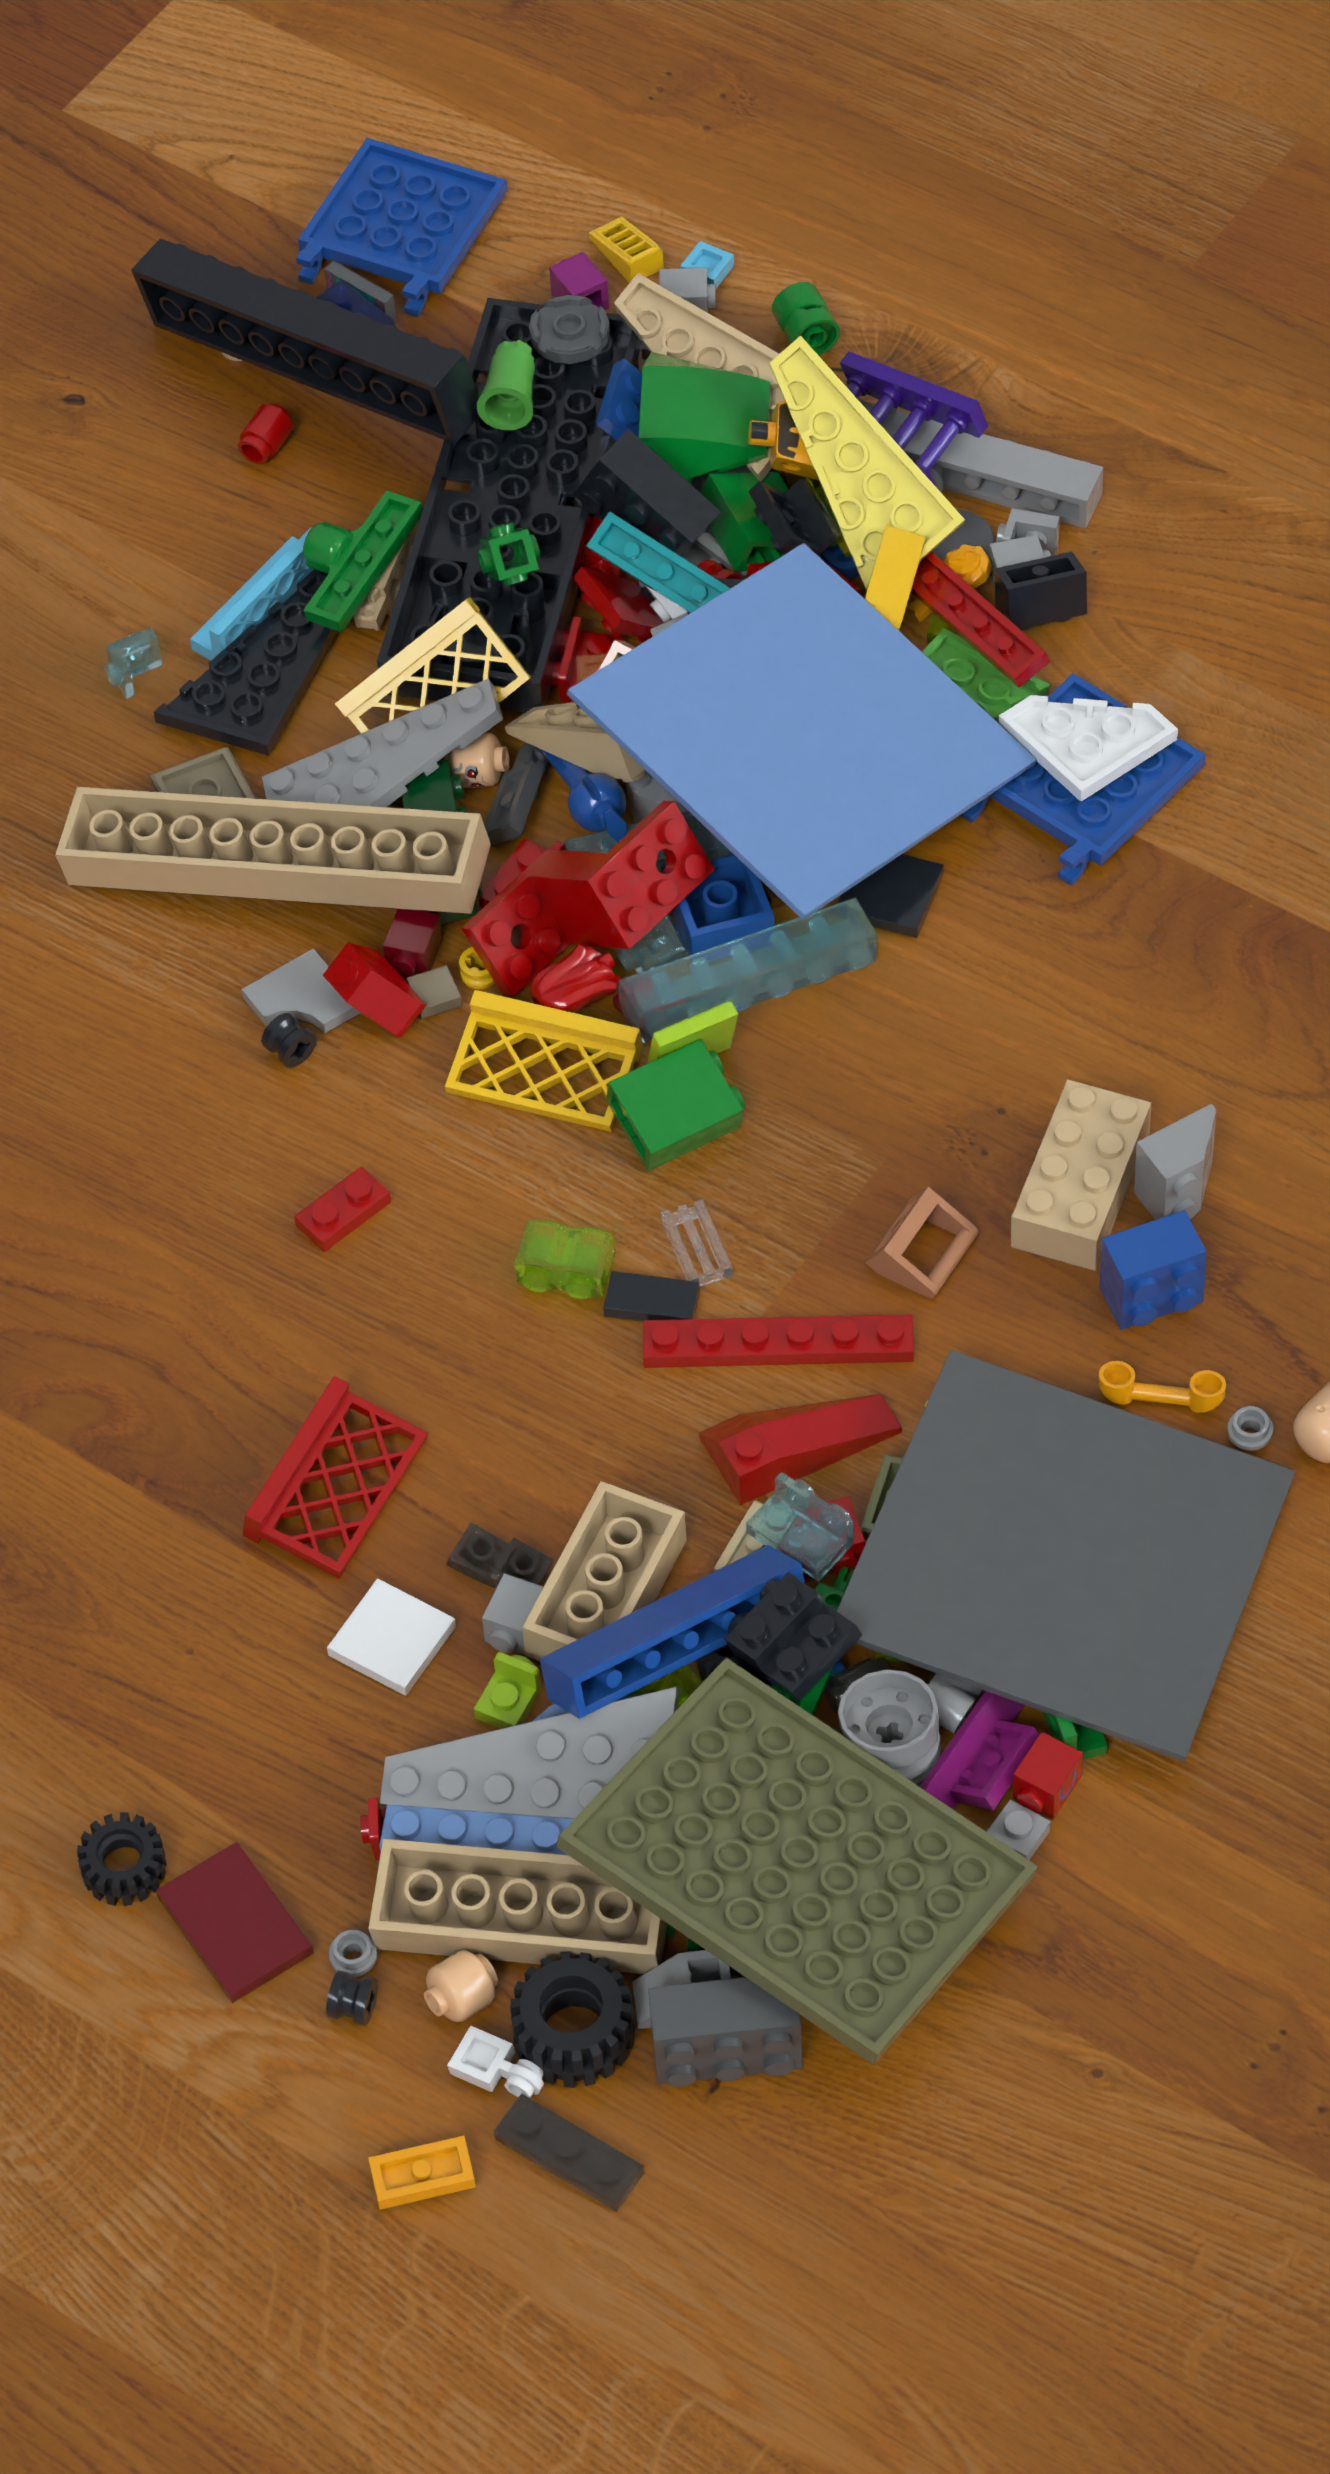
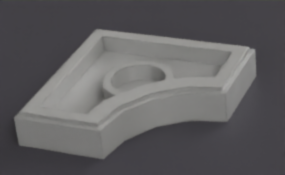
M314 948L241 989L243 999L265 1026L269 1025L277 1016L283 1013H291L298 1020L314 1024L324 1033H327L361 1013L349 1005L325 979L323 973L329 966Z

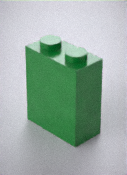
M768 472L761 481L784 494L789 490L779 472ZM709 474L701 494L721 511L709 528L734 571H747L749 564L775 561L782 557L784 554L778 551L770 540L773 534L769 527L754 512L757 506L748 492L759 482L754 474Z
M701 1039L608 1083L606 1101L647 1171L740 1128L743 1110L745 1109L742 1095L734 1085L729 1087L722 1075L724 1069L720 1058L714 1050L708 1052Z

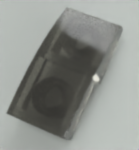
M470 1523L449 1556L446 1565L476 1581L497 1588L504 1573L539 1585L550 1568L553 1559L514 1537L509 1544L477 1525Z

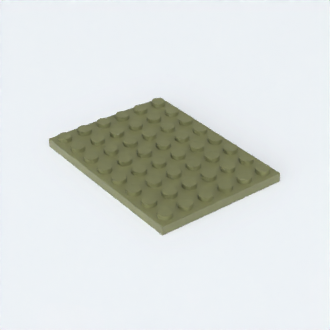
M725 1658L569 1824L559 1835L556 1846L872 2065H875L1028 1886L1038 1869L1037 1865L728 1658Z

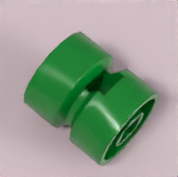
M809 282L792 284L775 297L772 304V313L785 333L789 344L801 336L820 356L837 343L840 336V328L814 284Z

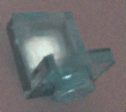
M151 627L106 645L109 663L104 664L105 673L112 687L119 686L126 698L134 696L132 677L162 665L158 638Z
M666 915L632 948L616 949L619 960L628 971L635 969L639 974H646L649 978H652L689 953L675 921L669 915Z

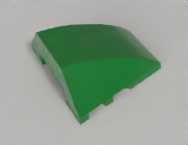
M651 352L642 369L639 439L689 483H692L693 477L714 470L722 473L767 458L768 446L748 444V430L750 420L769 422L771 384L769 381L758 377Z

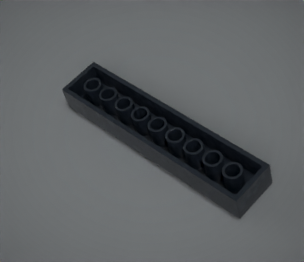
M161 238L131 269L153 324L156 327L453 444H456L480 417L477 412L478 390L468 369L467 359L454 348L442 347L432 343L425 337H416L401 331L394 325L382 324L370 319L363 313L351 312L331 301L325 302L308 295L300 289H291L271 278L265 279L248 272L240 266H231L219 261L214 256H205L190 250L183 244H174Z

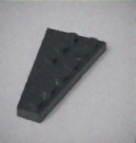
M315 569L297 584V591L283 603L278 601L268 610V617L258 626L252 624L209 662V669L196 681L189 680L179 689L180 695L169 705L163 703L154 711L155 723L269 756L338 632L307 621L304 613L305 607L328 574Z

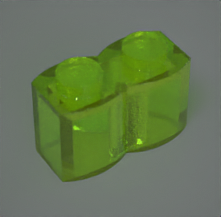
M545 1220L527 1221L514 1264L517 1282L535 1292L561 1289L578 1299L604 1296L616 1254L614 1235L595 1228H569L565 1225Z

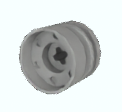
M887 1669L864 1675L854 1681L842 1695L838 1710L841 1735L920 1787L941 1756L940 1735L938 1731L939 1715L934 1692L922 1679L908 1672Z

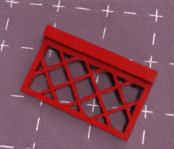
M333 1376L246 1512L242 1536L259 1544L261 1539H264L340 1579L425 1443L428 1432L349 1392L350 1384ZM353 1409L368 1417L371 1428L348 1433L344 1419L350 1410ZM339 1429L341 1435L334 1437L337 1430ZM399 1433L412 1440L407 1450L388 1454L382 1436ZM375 1438L380 1456L357 1461L351 1443ZM344 1445L350 1463L326 1468L322 1456L325 1449ZM317 1463L319 1470L312 1471ZM398 1463L393 1471L391 1464ZM384 1466L388 1477L386 1484L366 1489L361 1471ZM353 1473L359 1491L335 1496L330 1478ZM322 1480L328 1498L304 1503L300 1492L303 1484ZM377 1497L374 1503L371 1505L370 1499ZM295 1498L297 1505L290 1506V1504ZM362 1501L366 1512L364 1519L344 1524L339 1506ZM331 1508L337 1526L313 1531L307 1513ZM300 1515L305 1533L289 1537L275 1528L281 1519ZM354 1533L351 1540L349 1541L347 1534ZM340 1536L344 1551L339 1559L335 1561L319 1552L316 1541Z

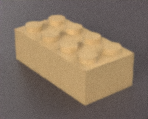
M1067 1079L1011 1217L1012 1248L1096 1271L1101 1258V1240L1103 1237L1110 1235L1135 1172L1136 1144L1150 1134L1152 1102Z
M600 1481L522 1626L525 1656L540 1661V1658L655 1602L687 1541L685 1512Z

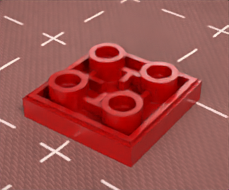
M581 567L573 577L576 584L583 591L581 598L587 605L600 613L603 617L601 621L603 627L611 634L621 637L623 634L631 635L644 643L652 638L650 629L664 623L650 606L652 602L640 593L642 589L635 581Z

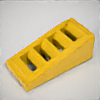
M622 216L589 232V239L628 283L632 281L637 273L648 277L659 272V269H664L663 250L651 238ZM623 238H626L625 240H622V241H620V242H618V243L615 244V242H617V241H619V240H621V239H623Z

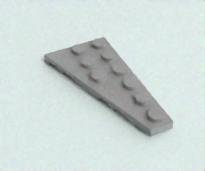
M486 679L262 776L266 799L387 807L406 793L408 789L405 785L424 772L428 776L438 769L437 761L454 748L463 750L503 720L496 689L491 681Z
M677 1687L615 1701L580 1719L571 1713H566L385 1757L380 1805L382 1807L400 1805L575 1819L677 1710L679 1690Z

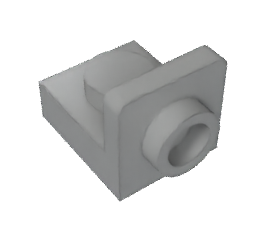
M1011 508L1007 524L1000 523L996 542L1038 535L1042 550H1049L1051 555H1056L1059 545L1060 516Z

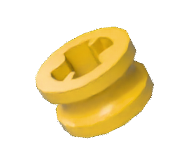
M470 947L465 950L459 959L462 982L473 989H484L493 985L495 982L487 969L479 971L477 967H472L475 964H479L481 968H485L474 948Z

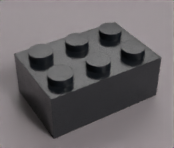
M629 429L599 459L573 493L587 511L596 514L601 520H604L610 511L681 557L692 548L721 512Z

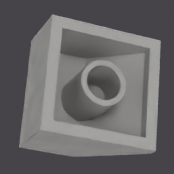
M1212 1104L1147 1136L1136 1144L1134 1194L1155 1220L1184 1210L1191 1220L1201 1210L1213 1162L1216 1108Z

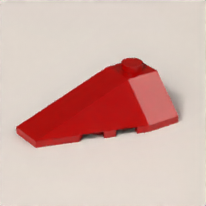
M876 1394L739 1414L699 1432V1438L739 1504L743 1505L902 1433V1427L882 1395Z

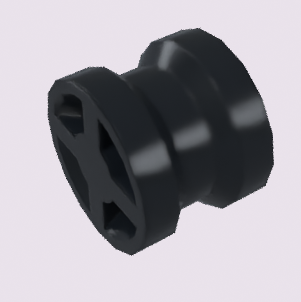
M283 1013L273 1019L265 1028L261 1042L268 1051L278 1053L280 1062L292 1068L300 1065L310 1056L316 1046L317 1038L310 1029L301 1028L299 1020L293 1014Z
M338 1970L332 1980L326 2005L327 2017L340 2019L346 2016L352 2018L354 2023L366 2026L372 2016L376 2002L377 1979L365 1977L362 1980L353 1979L350 1973Z

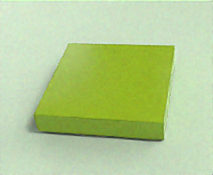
M732 1001L725 1002L654 1032L647 1064L699 1039L703 1041L708 1052L714 1050L717 1054L731 1048L738 1018V1012Z

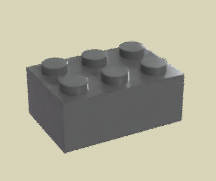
M748 1978L648 1988L657 2085L669 2084L682 2087L690 2085L696 2080L717 2078L721 2081H735L744 2075L766 2073L771 2076H782L793 2070L803 2069L800 2014Z

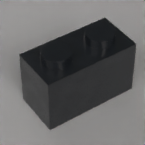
M1073 552L994 569L995 608L1020 630H1028L1033 626L1054 621L1064 622L1072 617L1087 614V572Z

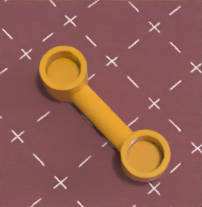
M1122 1361L1108 1362L1099 1370L1098 1385L1102 1394L1108 1400L1119 1405H1127L1132 1400L1184 1405L1189 1406L1193 1412L1204 1413L1219 1406L1225 1398L1226 1381L1221 1374L1211 1370L1195 1373L1190 1379L1189 1388L1135 1382L1134 1369Z

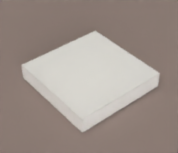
M377 1578L328 1645V1656L407 1696L456 1628L455 1618Z

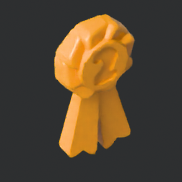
M963 544L958 549L948 552L944 563L973 589L987 581L992 569L991 560L981 546L975 547ZM910 592L908 599L910 604L907 605L906 610L908 614L915 615L920 623L932 611Z

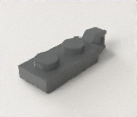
M528 743L520 747L513 769L503 773L487 817L485 829L491 846L509 839L514 840L524 832L531 805L538 796V786L542 775L546 773L548 759L539 748Z

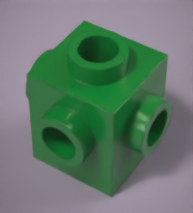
M513 522L489 528L490 536L480 539L482 549L477 550V557L482 572L484 574L489 573L490 579L503 580L504 586L525 581L528 579V572L539 570L536 560L540 558L538 543L534 534H529L528 529H514ZM504 545L511 549V557L507 561H502L499 550Z

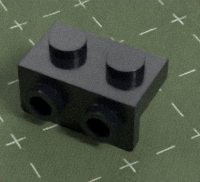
M799 479L785 494L761 481L757 482L748 491L757 506L754 509L755 514L769 527L773 534L770 540L782 554L785 555L805 543L819 556L838 538L837 531L807 481Z

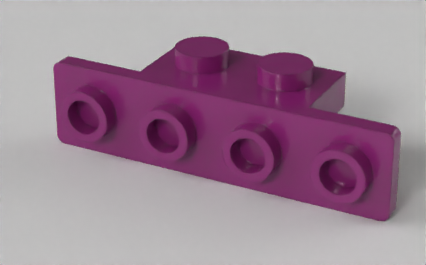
M985 1691L924 1779L920 1788L952 1809L955 1808L957 1803L994 1810L1012 1784L1014 1772L1039 1736L1033 1726L1013 1723L1024 1707V1704Z

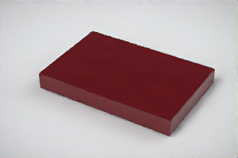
M238 1842L156 1890L159 1901L231 2003L314 1954L310 1942Z

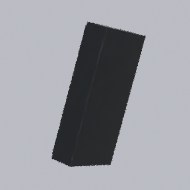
M611 1271L603 1307L604 1316L636 1321L694 1319L700 1292L699 1282Z

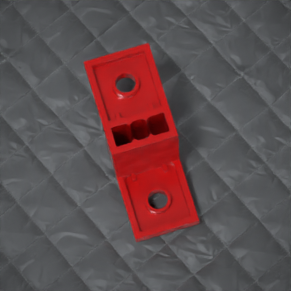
M664 800L607 853L547 849L461 929L502 995L514 997L532 980L536 973L544 969L570 944L577 945L578 943H583L587 946L620 949L632 948L715 869L675 802ZM662 850L666 855L667 861L664 870L660 873L656 868L657 855ZM518 925L522 938L519 945L514 947L510 941L511 930L514 926Z

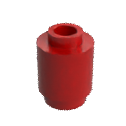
M262 404L240 434L238 449L241 454L256 464H264L267 459H272L293 430V422L290 419L289 412L277 404Z

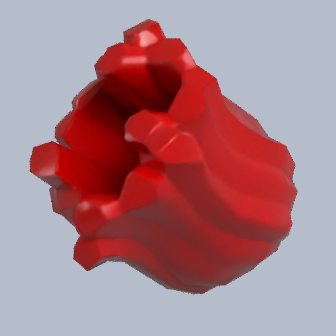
M578 943L568 955L533 976L529 986V993L533 1004L576 1013L593 1002L614 994L622 986V978L615 975L611 970L615 966V962L609 952L601 955L598 950L590 946L588 947L583 943Z

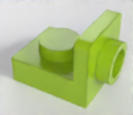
M498 1652L493 1660L495 1673L474 1707L475 1719L503 1729L523 1724L542 1690L539 1668L529 1659L520 1655L509 1656Z

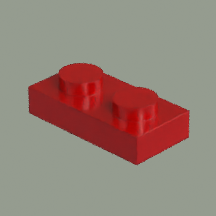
M361 1166L294 1216L295 1225L325 1252L390 1204V1192Z

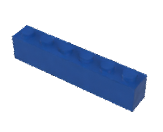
M767 1545L540 1658L547 1698L580 1719L727 1645L724 1638L728 1635L729 1623L737 1614H748L760 1601V1592L767 1582L773 1579L780 1580L789 1572L804 1583L801 1563Z

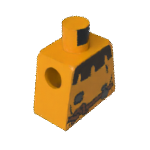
M785 400L778 402L774 408L772 422L750 420L748 444L771 447V468L819 480Z

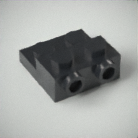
M787 1572L780 1580L773 1579L764 1585L760 1592V1601L748 1614L739 1613L731 1620L728 1626V1635L724 1640L737 1660L799 1703L859 1640L862 1634L856 1624L825 1604L818 1592Z

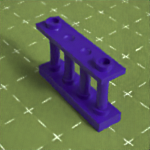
M850 351L840 362L847 379V388L857 399L860 396L866 395L879 399L869 412L879 424L883 422L892 408L897 409L900 407L911 412L892 437L902 450H904L924 421L934 420L944 424L915 463L935 487L936 485L930 470L955 436L964 432L980 438L988 427L977 400Z

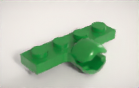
M386 490L363 525L357 530H347L327 522L317 523L309 530L302 551L306 559V565L328 575L304 609L307 621L342 633L421 518L423 507L420 501Z

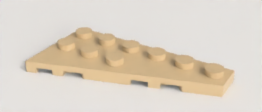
M637 273L616 299L614 305L619 315L650 352L769 381L771 384L769 422H772L774 408L778 402L784 400L770 367V362L779 353ZM768 447L767 458L746 464L759 481H762L772 469L770 467L771 447Z

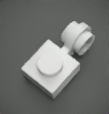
M473 2026L469 2027L447 2065L451 2075L490 2092H493L502 2076L507 2079L504 2084L505 2088L511 2094L523 2100H529L532 2095L539 2094L544 2085L542 2081L544 2076L543 2070L533 2062L519 2059L517 2064L510 2063L515 2054L512 2043Z

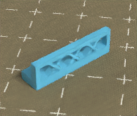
M309 530L299 540L292 536L190 638L193 651L209 660L214 659L252 624L258 626L267 618L268 610L278 601L280 603L285 602L297 591V584L314 570L307 567L306 559L302 553L303 544Z

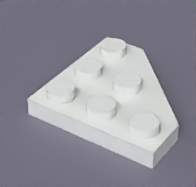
M1030 695L999 715V724L1079 801L1088 798L1177 740L1178 728L1151 704L1133 703V708L1107 706L1108 701L1074 698L1073 704L1048 702V696Z

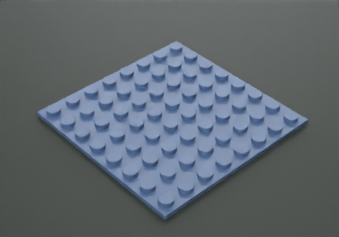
M805 543L574 685L567 692V695L802 920L1034 766L1037 761L1026 748Z

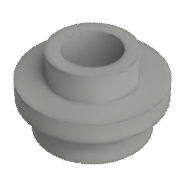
M1254 1406L1243 1407L1229 1419L1228 1437L1240 1449L1248 1451L1259 1450L1271 1441L1273 1423L1262 1409ZM1245 1429H1254V1430H1256L1257 1432H1256V1433H1247V1432H1244L1243 1430H1245Z
M346 1930L340 1933L330 1945V1963L336 1972L340 1970L350 1973L351 1977H358L369 1972L375 1965L377 1948L369 1935L359 1930ZM353 1951L362 1954L361 1957L353 1960L345 1958L348 1953Z

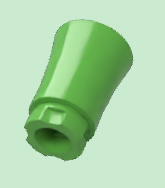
M520 340L514 342L503 341L498 345L491 359L484 389L477 402V412L480 418L489 426L500 430L520 429L526 426L533 417L532 387L535 363L531 354L532 348Z

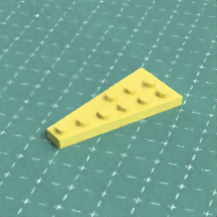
M801 336L770 362L771 370L866 590L886 525L926 537L920 557L921 561L965 522V519Z

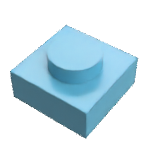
M699 241L680 265V269L707 268L708 284H715L717 288L734 267V254Z

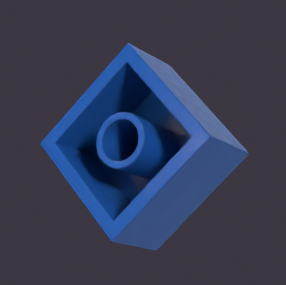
M735 855L711 860L710 862L715 870L671 910L693 968L775 947L774 914L761 881Z
M1185 1210L1102 1238L1099 1289L1120 1330L1134 1325H1146L1157 1317L1175 1311H1188L1203 1302L1207 1251Z

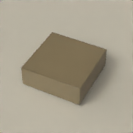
M447 965L406 978L410 987L426 1003L425 1008L420 1013L421 1019L462 1006L461 995Z

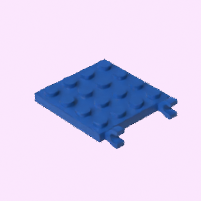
M366 138L298 239L300 253L296 257V263L303 265L298 274V280L313 285L319 275L323 258L406 283L402 290V295L409 299L404 306V313L419 317L425 307L428 292L432 291L441 294L507 192V180Z
M1074 673L1048 696V702L1073 704V699L1078 698L1108 701L1107 706L1129 708ZM1177 737L1175 742L1083 801H1079L1036 761L1034 766L960 816L972 823L982 813L990 797L1070 847L1059 856V862L1065 866L1058 872V878L1072 886L1081 877L1090 860L1099 866L1103 865L1205 766L1206 754Z

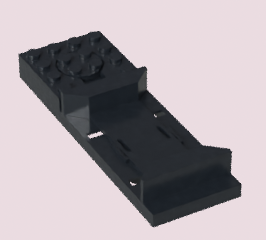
M487 298L467 365L474 385L477 387L478 396L480 397L485 383L477 382L479 374H484L488 377L491 359L498 345L503 341L514 342L520 340L532 348L531 354L535 363L532 387L533 417L526 426L517 430L496 429L486 424L479 417L456 444L444 440L379 652L377 667L378 669L470 597L480 609L479 612L531 677L499 703L500 709L526 713L533 707L546 706L552 685L554 664L558 662L561 653L563 632L568 628L576 597L581 598L583 592L573 577L581 568L580 562L594 514L587 511L583 505L582 508L565 506V501L567 497L577 498L573 493L599 459L614 444L615 439L598 427L596 421L613 365L624 358L639 370L638 357L642 341L619 314L606 313L609 320L610 334L608 343L602 351L587 361L573 364L556 363L542 357L533 348L529 335L531 315L536 309L537 312L542 309L544 305ZM447 481L471 484L469 493L444 490ZM513 522L514 529L525 528L528 529L529 534H534L540 551V558L536 559L539 570L528 572V579L525 581L504 586L503 580L490 579L489 573L484 574L482 572L477 557V550L482 549L480 539L490 536L489 528ZM507 545L499 549L502 561H507L511 557V549ZM476 624L464 633L462 652L486 655L487 637ZM457 640L444 650L456 651ZM492 644L491 655L501 656ZM438 654L431 659L429 678L453 680L455 656ZM461 657L459 681L469 683L482 682L485 660ZM490 661L489 680L493 686L506 687L518 677L507 663ZM425 665L416 671L413 676L423 677ZM405 680L398 686L397 696L421 699L423 682ZM428 683L427 700L438 701L452 693V686ZM458 687L457 692L466 688Z

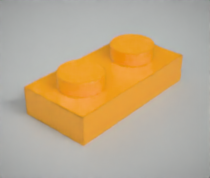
M464 2135L368 2157L379 2210L476 2188Z

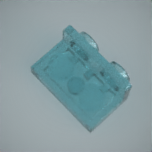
M782 1472L775 1478V1493L746 1522V1533L765 1546L770 1545L800 1562L802 1571L818 1582L853 1546V1521L847 1511L837 1504H828L815 1495L807 1483L800 1479L793 1480Z

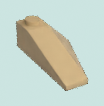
M575 702L533 707L505 726L507 734L592 773H603L615 779H622L623 782L638 780L646 774V770L581 708L578 709Z

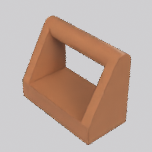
M928 1186L908 1200L865 1263L877 1274L929 1299H933L975 1240L979 1230ZM925 1221L956 1235L928 1276L924 1275L902 1256Z

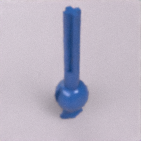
M541 750L571 789L567 803L571 818L575 823L590 832L606 831L617 843L627 835L626 822L622 817L625 813L627 802L624 790L617 780L603 773L590 774L588 770Z

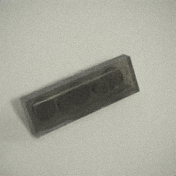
M522 2093L494 2130L495 2140L616 2212L644 2175V2165Z

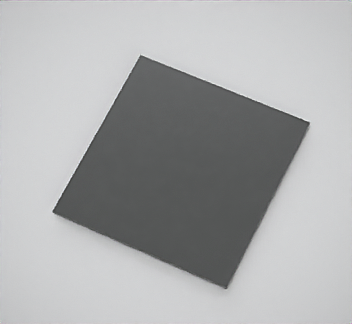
M950 1350L837 1612L856 1624L862 1636L855 1644L1185 1763L1289 1491L1295 1470Z

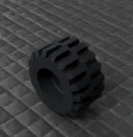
M570 1952L560 1953V1960L552 1961L551 1957L548 1956L540 1960V1969L537 1970L531 1966L524 1972L525 1982H517L514 1988L515 1999H511L510 2011L514 2044H516L517 2054L520 2059L531 2061L543 2070L545 2082L554 2085L557 2079H561L564 2081V2087L575 2088V2081L584 2080L585 2086L596 2084L595 2076L599 2074L605 2079L614 2074L613 2063L622 2066L627 2059L626 2049H632L634 2041L633 2031L635 2030L631 1993L629 1987L624 1986V1978L618 1970L610 1972V1963L602 1958L597 1963L592 1962L591 1954L581 1952L579 1958H571ZM567 2007L587 2008L599 2016L593 2025L585 2030L574 2033L561 2032L547 2024L548 2019L554 2013Z

